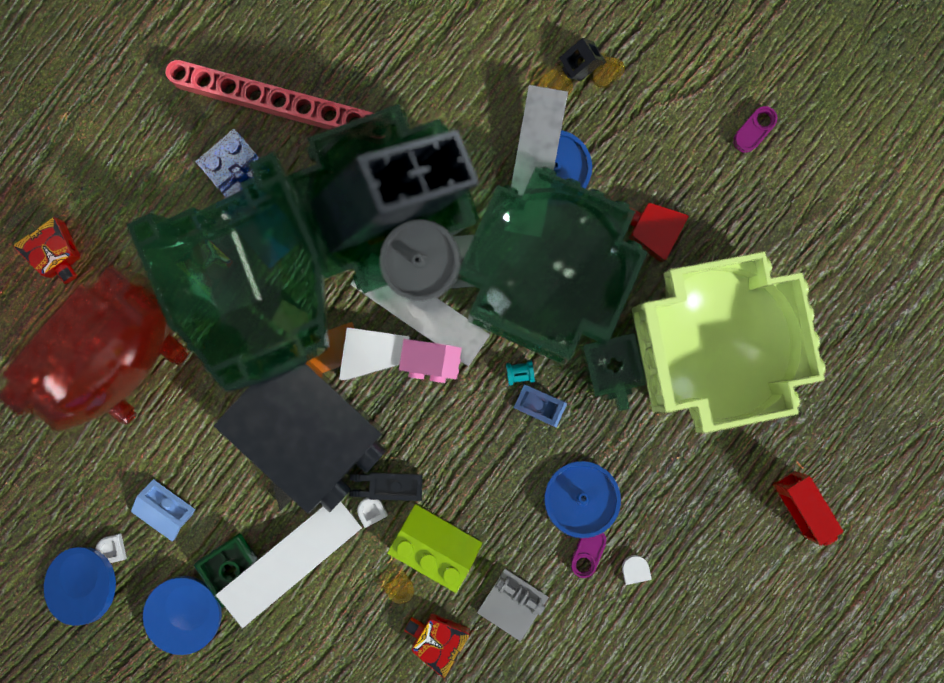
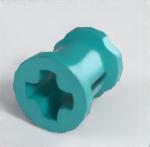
M527 360V363L514 365L506 363L509 386L513 385L514 382H535L532 360Z

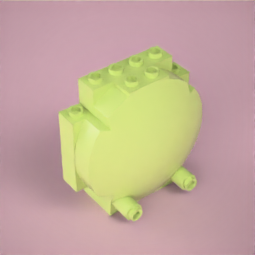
M766 252L672 269L663 273L666 284V299L643 303L631 308L652 412H671L689 408L696 433H708L799 414L800 400L797 392L794 391V386L825 380V364L819 355L818 347L820 340L818 334L814 331L812 322L814 320V311L808 302L807 294L809 288L806 279L803 278V274L797 273L771 278L772 265L769 258L766 257Z

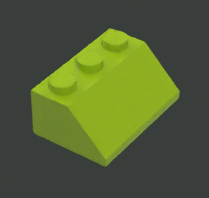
M415 503L387 554L457 593L470 571L483 542Z

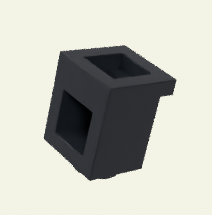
M585 38L580 39L559 57L564 65L562 69L569 79L582 81L600 65L603 66L607 63L596 44Z

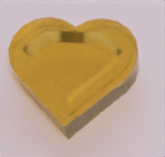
M603 56L607 63L603 66L600 65L594 70V84L599 88H605L611 84L612 80L620 79L625 71L624 63L621 60Z
M559 64L540 79L539 87L567 91L569 96L573 89V83L565 75Z

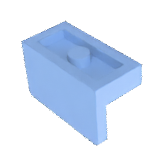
M154 479L136 497L131 510L133 514L171 541L177 537L181 527L195 511L193 507Z

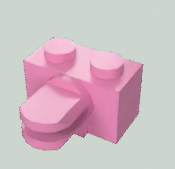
M404 339L399 370L409 372L408 377L424 379L425 375H430L429 381L445 383L446 378L457 379L462 348Z

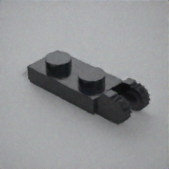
M378 472L350 474V480L355 482L370 481L369 490L353 489L349 492L351 497H368L369 500L422 501L423 474Z

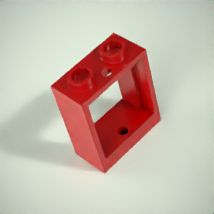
M794 471L773 484L804 538L820 546H827L834 543L838 539L837 536L844 532L811 476Z

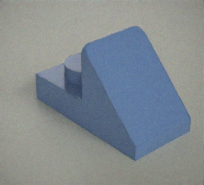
M524 384L514 408L557 428L567 403Z

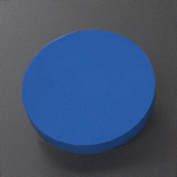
M562 130L547 204L550 206L564 205L579 197L587 187L592 174V160L585 144L575 135Z
M579 461L567 464L555 472L546 487L544 503L550 521L562 533L575 538H591L603 533L615 522L620 511L621 495L618 484L606 469L591 462Z
M77 547L65 550L52 561L44 580V597L48 609L57 620L67 625L78 626L95 622L107 612L115 595L116 579L113 567L105 555L93 548Z
M190 576L174 577L157 586L147 598L143 610V624L150 640L161 650L175 655L191 654L205 647L216 635L222 618L221 606L206 583Z

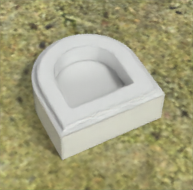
M366 497L359 503L357 508L358 516L364 528L388 516L381 500H369Z
M121 533L107 536L96 545V550L105 555L110 563L127 559Z
M631 555L624 560L622 572L626 585L652 580L649 565L643 557Z

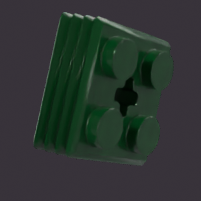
M239 533L194 563V567L220 606L225 607L216 594L253 565L258 558L242 534ZM229 565L236 567L235 574L227 573L226 570L229 568Z

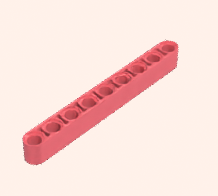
M181 60L171 61L166 67L165 73L167 78L177 88L376 143H385L392 136L389 120L380 114ZM185 70V76L180 80H176L177 73ZM211 77V81L207 86H200L203 78ZM229 84H236V88L232 93H225V89ZM253 91H261V95L257 100H250V95ZM280 97L286 98V102L282 107L274 106L276 99ZM303 104H310L311 110L308 113H299V109ZM327 111H335L336 117L333 120H324V115ZM354 117L361 119V124L356 128L348 126L349 121ZM378 124H384L387 129L383 134L378 135L373 132L374 127Z

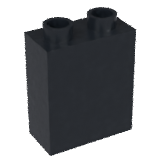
M458 130L357 157L309 203L329 253H333L389 235L395 228L406 222L428 220L474 188L479 182Z
M286 346L213 425L308 514L319 503L330 513L351 491V488L342 481V478L355 464L366 474L387 451L377 441L386 431L295 347Z

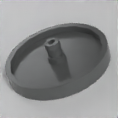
M414 220L398 226L388 235L381 249L380 267L384 280L395 293L406 299L427 301L443 295L452 287L460 271L461 256L454 237L445 228L431 221Z

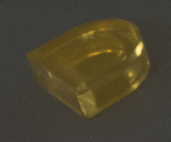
M405 571L383 586L390 599L398 604L407 603L414 594V584Z

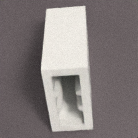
M347 327L339 380H349L398 366L400 364L403 340H411V337Z

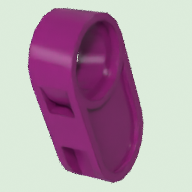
M768 106L759 107L734 135V147L742 153L754 150L776 125L778 117L775 110ZM758 114H767L770 117V124L768 126H761L757 121Z
M604 533L591 538L579 539L570 563L573 572L578 577L588 578L596 571L607 542ZM580 558L589 559L591 563L589 570L585 572L577 570V561Z

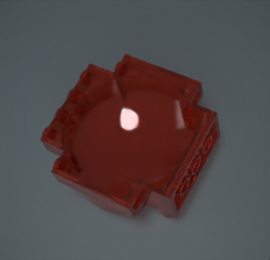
M110 265L92 287L79 284L1 375L9 383L0 392V400L18 416L36 415L55 432L79 427L106 413L110 414L120 424L128 425L136 417L137 413L134 411L135 408L126 399L148 377L160 355L165 357L170 363L180 365L188 356L186 348L170 335L172 331L170 328L173 316L172 307L158 296L162 291L142 274Z

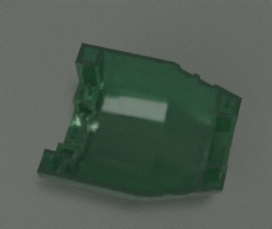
M271 152L249 163L248 165L254 177L240 183L242 190L202 210L191 207L171 218L150 212L126 224L167 325L187 344L188 350L194 352L202 361L203 367L225 392L242 389L283 374L312 360L328 349L323 257L282 162L275 152Z

